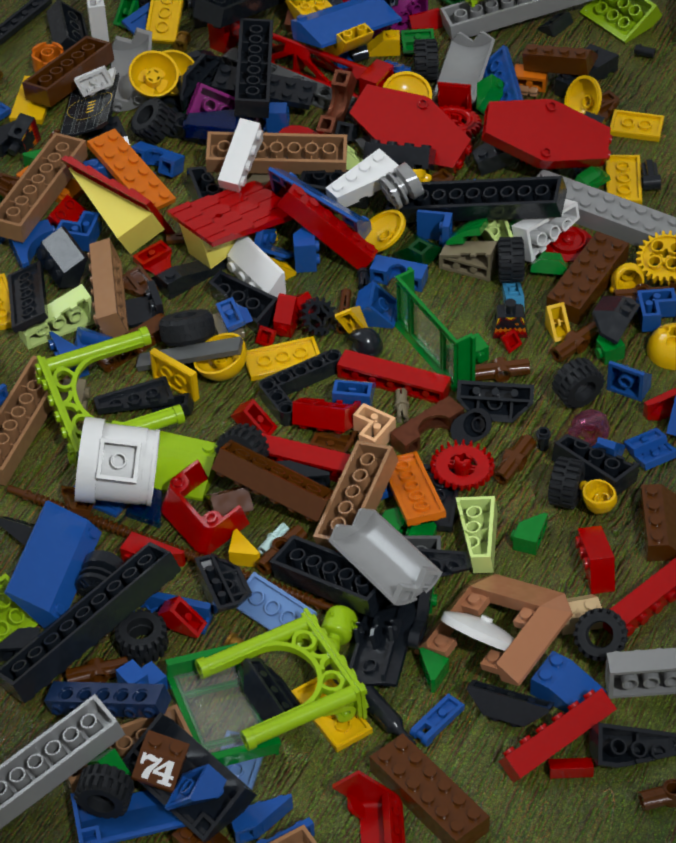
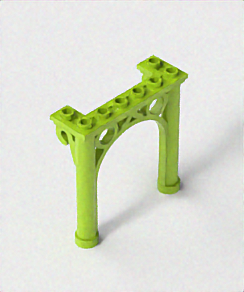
M146 326L138 328V331L45 359V356H37V364H35L37 383L42 385L44 391H48L49 396H47L49 405L50 407L54 406L55 420L57 423L60 422L62 426L60 428L63 439L67 438L68 441L67 449L69 453H67L69 463L74 464L76 470L82 431L78 430L76 423L84 420L85 417H93L84 409L78 398L76 388L79 376L93 362L152 344L151 336ZM78 365V367L76 368L75 372H73L72 370H70L71 368H73V367H75V366ZM66 375L72 379L68 385H61L58 382L65 378ZM59 391L68 392L66 400H62ZM178 404L125 422L110 424L156 430L173 424L185 423V416L181 405ZM67 410H71L76 413V415L72 418V422L69 418Z
M308 608L303 609L300 618L211 656L201 657L194 661L197 672L202 679L242 663L246 658H253L270 651H285L296 654L306 660L314 669L317 675V686L313 695L306 702L240 731L242 742L248 751L257 748V745L322 716L334 714L339 722H347L355 714L358 718H368L367 709L369 705L365 696L367 689L364 683H360L357 680L354 669L348 667L345 656L339 654L335 642L329 640L326 629L320 627L316 615L311 614ZM319 649L322 654H317L315 651ZM330 664L333 670L325 671L327 665ZM328 679H335L339 685L329 687L324 683Z

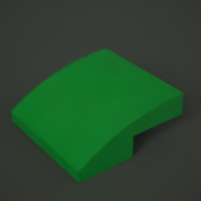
M433 28L401 30L403 55H414L413 44L415 39H434Z
M481 218L463 224L452 233L446 244H464L469 236H480L488 226V218Z

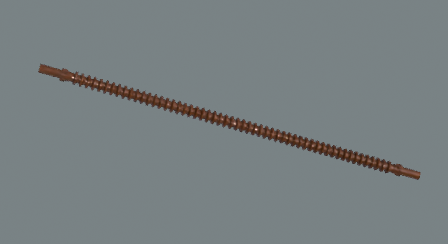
M12 485L7 487V492L22 497L25 501H33V504L38 503V506H44L45 501H50L67 509L64 502L60 503L59 500L55 501L53 498L50 499L44 495L40 496L39 493L34 494L31 490H23ZM93 513L90 518H86L97 528L106 529L107 532L111 531L112 534L116 533L118 536L121 535L127 538L131 532H135L181 549L185 553V559L188 562L192 560L193 564H195L194 558L204 556V554L199 555L198 552L194 553L193 550L189 552V549H184L183 546L179 548L178 544L174 546L173 543L169 544L168 541L164 542L163 539L159 540L158 537L149 536L148 533L144 534L142 531L139 532L133 528L129 529L128 526L124 527L123 524L119 525L118 522L114 523L113 520L109 521L107 518H99L98 515L94 516ZM242 569L241 571L247 581L251 573L250 571L245 572ZM276 581L271 582L302 603H306L307 606L312 605L317 610L323 609L328 611L332 606H335L325 602L322 598H314L312 594L308 596L307 592L303 594L302 590L297 592V589L292 590L291 586L287 588V585L282 586L281 583L277 584Z

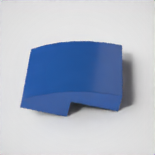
M658 428L623 441L630 455L645 471L676 458V448L667 442V435Z

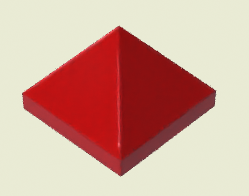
M260 325L255 343L263 346L273 345L277 331Z
M512 328L500 337L508 354L522 345L515 328Z

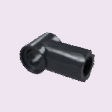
M646 160L644 163H641L642 190H661V176L658 174L657 164L653 160Z

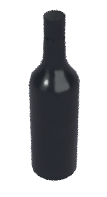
M372 685L366 686L367 694L365 696L369 705L367 711L388 734L399 736L403 733L416 745L417 743L405 731L402 717Z

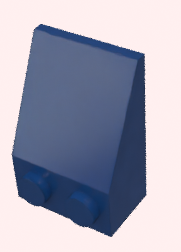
M552 651L531 678L530 694L536 698L555 702L554 707L567 713L569 705L577 700L581 703L585 700L583 695L592 689L597 692L603 687L571 659Z

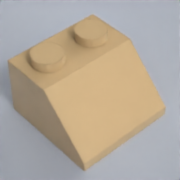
M589 594L567 598L573 615L561 630L562 635L573 634L576 628L575 624L585 612L602 608L597 596ZM603 622L593 624L590 630L603 628Z

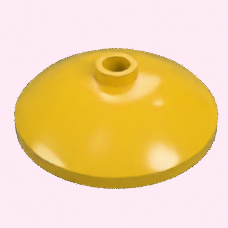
M402 71L395 73L383 85L384 88L423 95L432 100L430 84L424 77L414 72Z
M587 75L579 76L568 87L564 105L582 114H585L587 111L598 115L602 104V92L595 78Z
M395 209L378 213L370 219L372 230L365 240L374 245L378 250L377 253L389 249L400 239L405 230L406 219L404 215Z

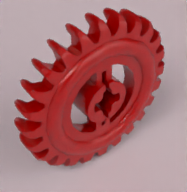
M459 105L439 106L470 139L472 134L476 137L480 133L482 120L476 112L471 111L469 108L465 109L463 106L459 107Z
M455 439L453 447L448 441L447 449L441 445L440 452L438 449L435 450L430 467L434 478L440 484L445 483L446 488L451 486L452 490L459 488V491L464 489L471 491L472 487L478 489L479 485L484 486L485 482L490 481V477L494 475L495 464L494 458L491 457V452L486 454V447L480 450V443L473 447V441L471 440L470 444L466 446L463 439L462 444L458 445Z

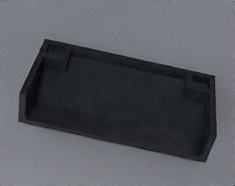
M161 712L123 758V762L132 775L148 730L190 744L179 779L182 773L206 764L211 765L227 779L223 787L224 792L218 799L170 810L205 843L240 816L257 796L254 791L181 726ZM139 782L166 806L172 793Z

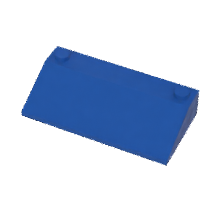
M350 0L308 15H298L297 18L291 20L294 40L324 48L337 43L336 34L360 24L366 23L374 31L402 21V18L384 0Z
M269 167L268 173L271 188L275 194L286 183L290 185L294 183L301 187L309 196L342 215V220L354 228L355 232H358L363 239L371 232V222L367 217L356 214L301 181L294 173Z
M45 501L4 593L46 629L69 610L77 592L75 583L88 553L95 550L102 532L88 519L53 502Z
M148 790L133 793L127 812L123 816L110 819L99 818L88 814L87 811H83L74 799L75 793L70 794L79 843H117L186 827L170 810L167 811L165 806Z

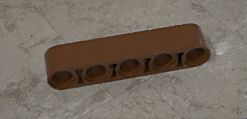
M159 313L126 333L138 331V328L146 326L149 330L152 344L108 357L95 363L105 372H111L162 341L159 323L162 317L166 315Z

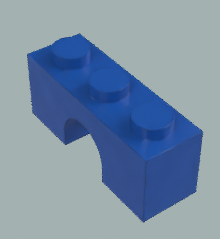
M142 141L131 146L147 165L159 166L158 173L173 178L183 172L184 155Z
M376 254L370 266V282L374 281L378 284L388 285L390 279L406 272L407 268L411 267L414 270L415 291L422 292L428 279V265Z

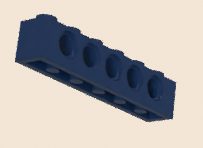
M53 681L44 702L52 714L68 715L96 694L114 717L152 719L156 718L160 712L165 715L172 697L164 684Z

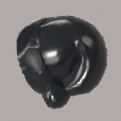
M359 328L349 334L348 338L353 342L352 351L374 357H379L382 354L383 342L380 335L373 329Z

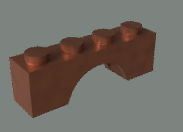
M335 70L331 82V103L328 111L320 116L316 128L318 134H335L337 122H344L357 83V79L352 71Z
M450 396L440 400L437 404L424 410L399 428H395L391 432V446L400 454L419 451L421 449L420 436L425 431L432 428H443L450 431L453 421L464 414V408Z

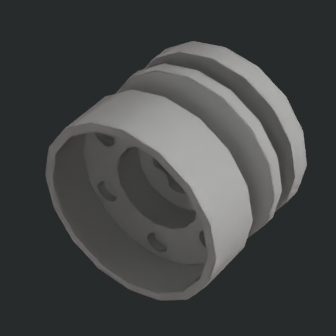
M405 162L394 169L396 177L388 172L386 177L382 176L378 179L385 197L397 210L401 209L403 204L407 205L409 203L407 195L415 200L424 194L419 178Z

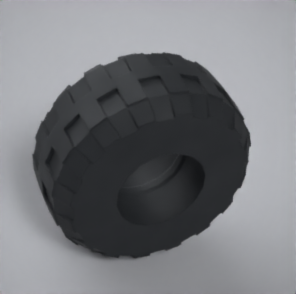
M206 309L186 310L162 317L159 323L161 340L168 346H186L204 342L214 336L215 323L213 315Z

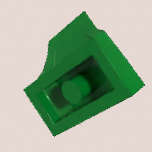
M590 166L575 178V181L594 188H599L611 180L610 175L600 167Z
M543 252L532 262L530 272L564 275L568 270V264L564 261L561 253Z

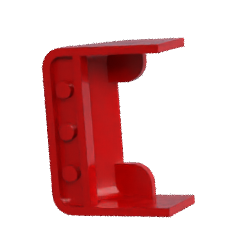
M197 459L171 479L161 506V512L195 552H198L199 555H208L231 539L233 530L238 529L241 531L250 523L240 505L224 517L218 511H209L201 517L184 498L208 479L201 463Z
M360 770L332 784L334 790L347 797L348 811L360 819L361 843H405L403 804L398 794Z

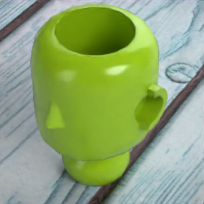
M344 605L332 606L327 611L321 628L324 627L326 629L329 640L335 642L338 652L342 645H346L352 639L354 628H358L356 625L358 618L352 609Z

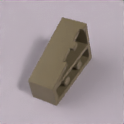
M466 241L464 244H445L439 255V269L490 281L497 269L498 241Z

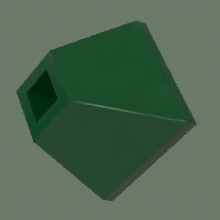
M415 234L394 253V256L398 259L429 265L440 255L443 248Z

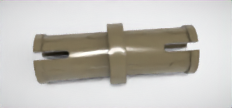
M400 388L395 391L396 402L394 404L397 411V422L401 424L402 418H404V423H407L409 421L408 410L410 407L407 401V390L402 388V394H400Z

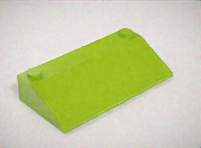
M115 420L112 421V423H121ZM160 431L154 491L166 493L171 479L198 459L208 479L184 498L203 502L216 475V471L211 469L218 454L215 452V448L218 447L216 443Z

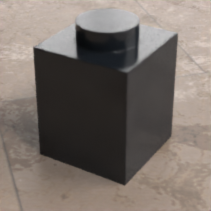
M338 121L335 134L347 135V141L355 142L359 126Z

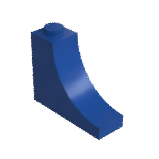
M48 219L39 221L24 243L9 239L10 246L21 269L30 265L40 247L41 241L55 232L54 225H50Z

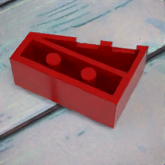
M299 398L293 401L292 424L299 425L300 428L314 427L318 431L334 430V433L343 434L353 427V414L361 406V401H355L353 404H343V400H337L336 403L325 402V399Z
M602 526L578 528L575 546L576 549L579 548V556L583 562L591 594L614 592V554Z

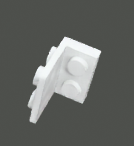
M104 65L75 77L74 82L83 97L92 96L102 89L107 90L112 87L116 69L113 67L107 70Z

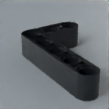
M331 349L263 378L259 382L262 402L282 426L293 425V402L287 395L337 374V363L342 356L339 350Z

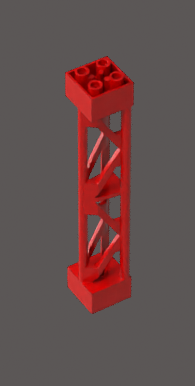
M240 21L221 29L214 28L212 24H207L211 49L225 54L239 42ZM273 33V40L283 44L276 45L272 43V50L278 51L272 53V63L275 64V59L288 55L292 56L293 70L291 71L331 87L332 81H329L316 66L333 72L336 69L352 71L357 81H359V94L353 92L352 95L356 98H359L367 84L383 87L385 81L394 74V65L376 59L369 67ZM311 54L315 55L320 60L310 57ZM331 61H333V62H335V63H338V64H341V65H344V66L349 67V68H347V69L339 68V67L335 66ZM307 66L316 75V78L300 72Z

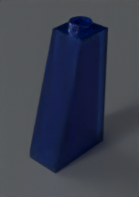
M234 109L189 113L187 120L183 122V130H186L187 138L207 139L208 131L235 132L239 119L242 117H234ZM252 117L242 118V119H246V120L253 121V118H252Z

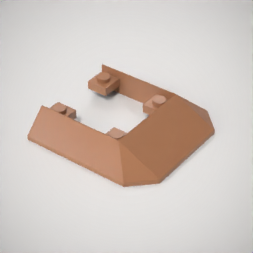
M498 574L468 582L446 611L481 616L490 603L520 611L513 620L514 627L522 629L504 653L491 649L480 663L482 670L500 675L501 681L520 686L573 614L566 595L562 592ZM440 617L423 638L419 648H426L448 658L458 645L456 638L449 637L455 629L441 621ZM415 649L414 654L419 655V649Z

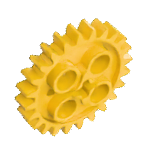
M671 230L668 234L662 231V235L655 232L654 238L649 235V241L643 240V246H639V252H636V262L642 269L644 276L646 275L647 281L652 278L653 284L658 280L660 285L664 281L667 282V285H670V281L673 280L676 284V267H671L676 266V252H673L676 250V234L672 235Z

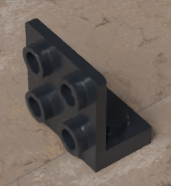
M154 280L147 281L148 289H145V296L125 300L127 321L130 328L139 326L159 313L164 314L163 303Z

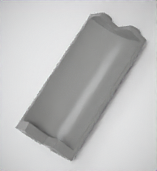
M136 28L132 40L116 35L112 45L114 61L110 63V69L115 67L116 74L119 73L120 75L112 111L115 112L137 108L147 99L135 91L129 80V66L132 60L140 53L152 49V32L141 28Z
M481 31L474 40L464 33L458 32L450 42L437 82L470 84L472 103L475 102L477 83L483 78L495 39L484 31ZM436 82L432 93V101L438 106V85Z
M360 508L352 525L336 524L329 539V542L394 605H405L416 601L418 595L422 592L427 593L432 589L443 573L375 509Z

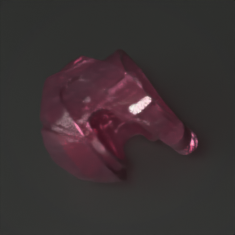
M588 409L577 414L571 423L572 427L568 429L569 435L581 439L578 436L584 437L585 440L583 441L590 443L589 446L592 447L596 444L598 437L607 439L610 425L606 414L598 410Z

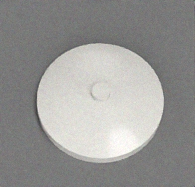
M444 611L441 617V621L450 627L503 651H506L514 640L509 633L492 623L494 619L483 614L480 618L467 613Z

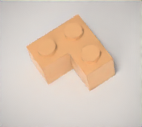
M363 403L353 414V430L358 431L359 441L387 445L391 440V432L396 428V417Z

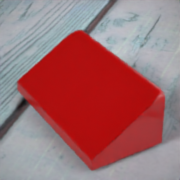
M439 8L408 15L409 30L429 28L435 30L442 28Z
M592 757L548 759L550 779L594 777Z

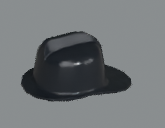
M474 408L453 421L450 430L451 436L460 445L463 439L466 445H469L471 440L474 443L489 434L493 419L485 409Z

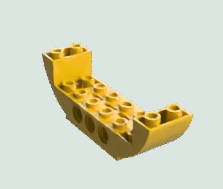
M285 0L294 19L298 15H308L332 7L327 0ZM366 23L336 34V44L320 49L339 56L368 44L373 37L374 31Z

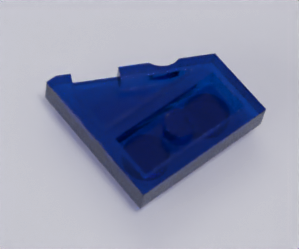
M154 488L151 507L142 504H131L126 511V517L160 529L162 491Z

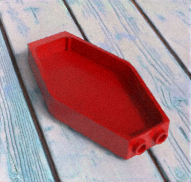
M367 84L349 112L352 119L371 139L381 140L380 143L387 144V141L398 142L397 145L403 146L404 143L415 144L414 147L431 145V149L436 150L434 170L444 168L449 173L456 174L463 167L466 156H469L473 151L471 139L430 98L423 95Z
M533 99L489 102L485 109L481 140L536 168L558 169L603 166L611 155V150L608 149L612 142V135H610V127L556 100Z

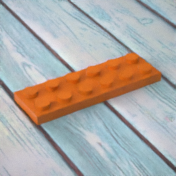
M115 128L87 141L86 146L119 183L128 189L133 188L149 199L158 210L175 203L176 197Z
M417 451L397 455L398 463L388 485L407 526H416L424 522L445 518L446 510Z

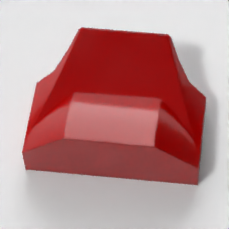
M162 240L132 256L133 261L137 265H141L143 269L150 271L154 275L172 267L170 258L172 248Z
M676 388L645 401L643 416L647 420L661 421L670 417L676 396Z

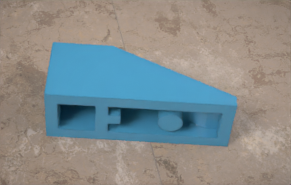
M502 283L504 304L507 299H514L516 304H522L524 307V293L521 283Z

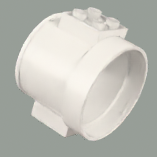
M85 417L77 464L75 502L95 504L96 500L134 505L142 504L151 507L160 430L106 423V419Z

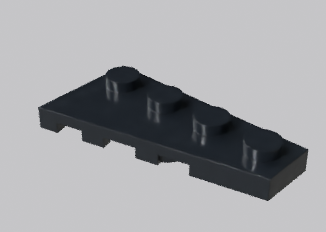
M166 376L93 397L98 415L175 404Z

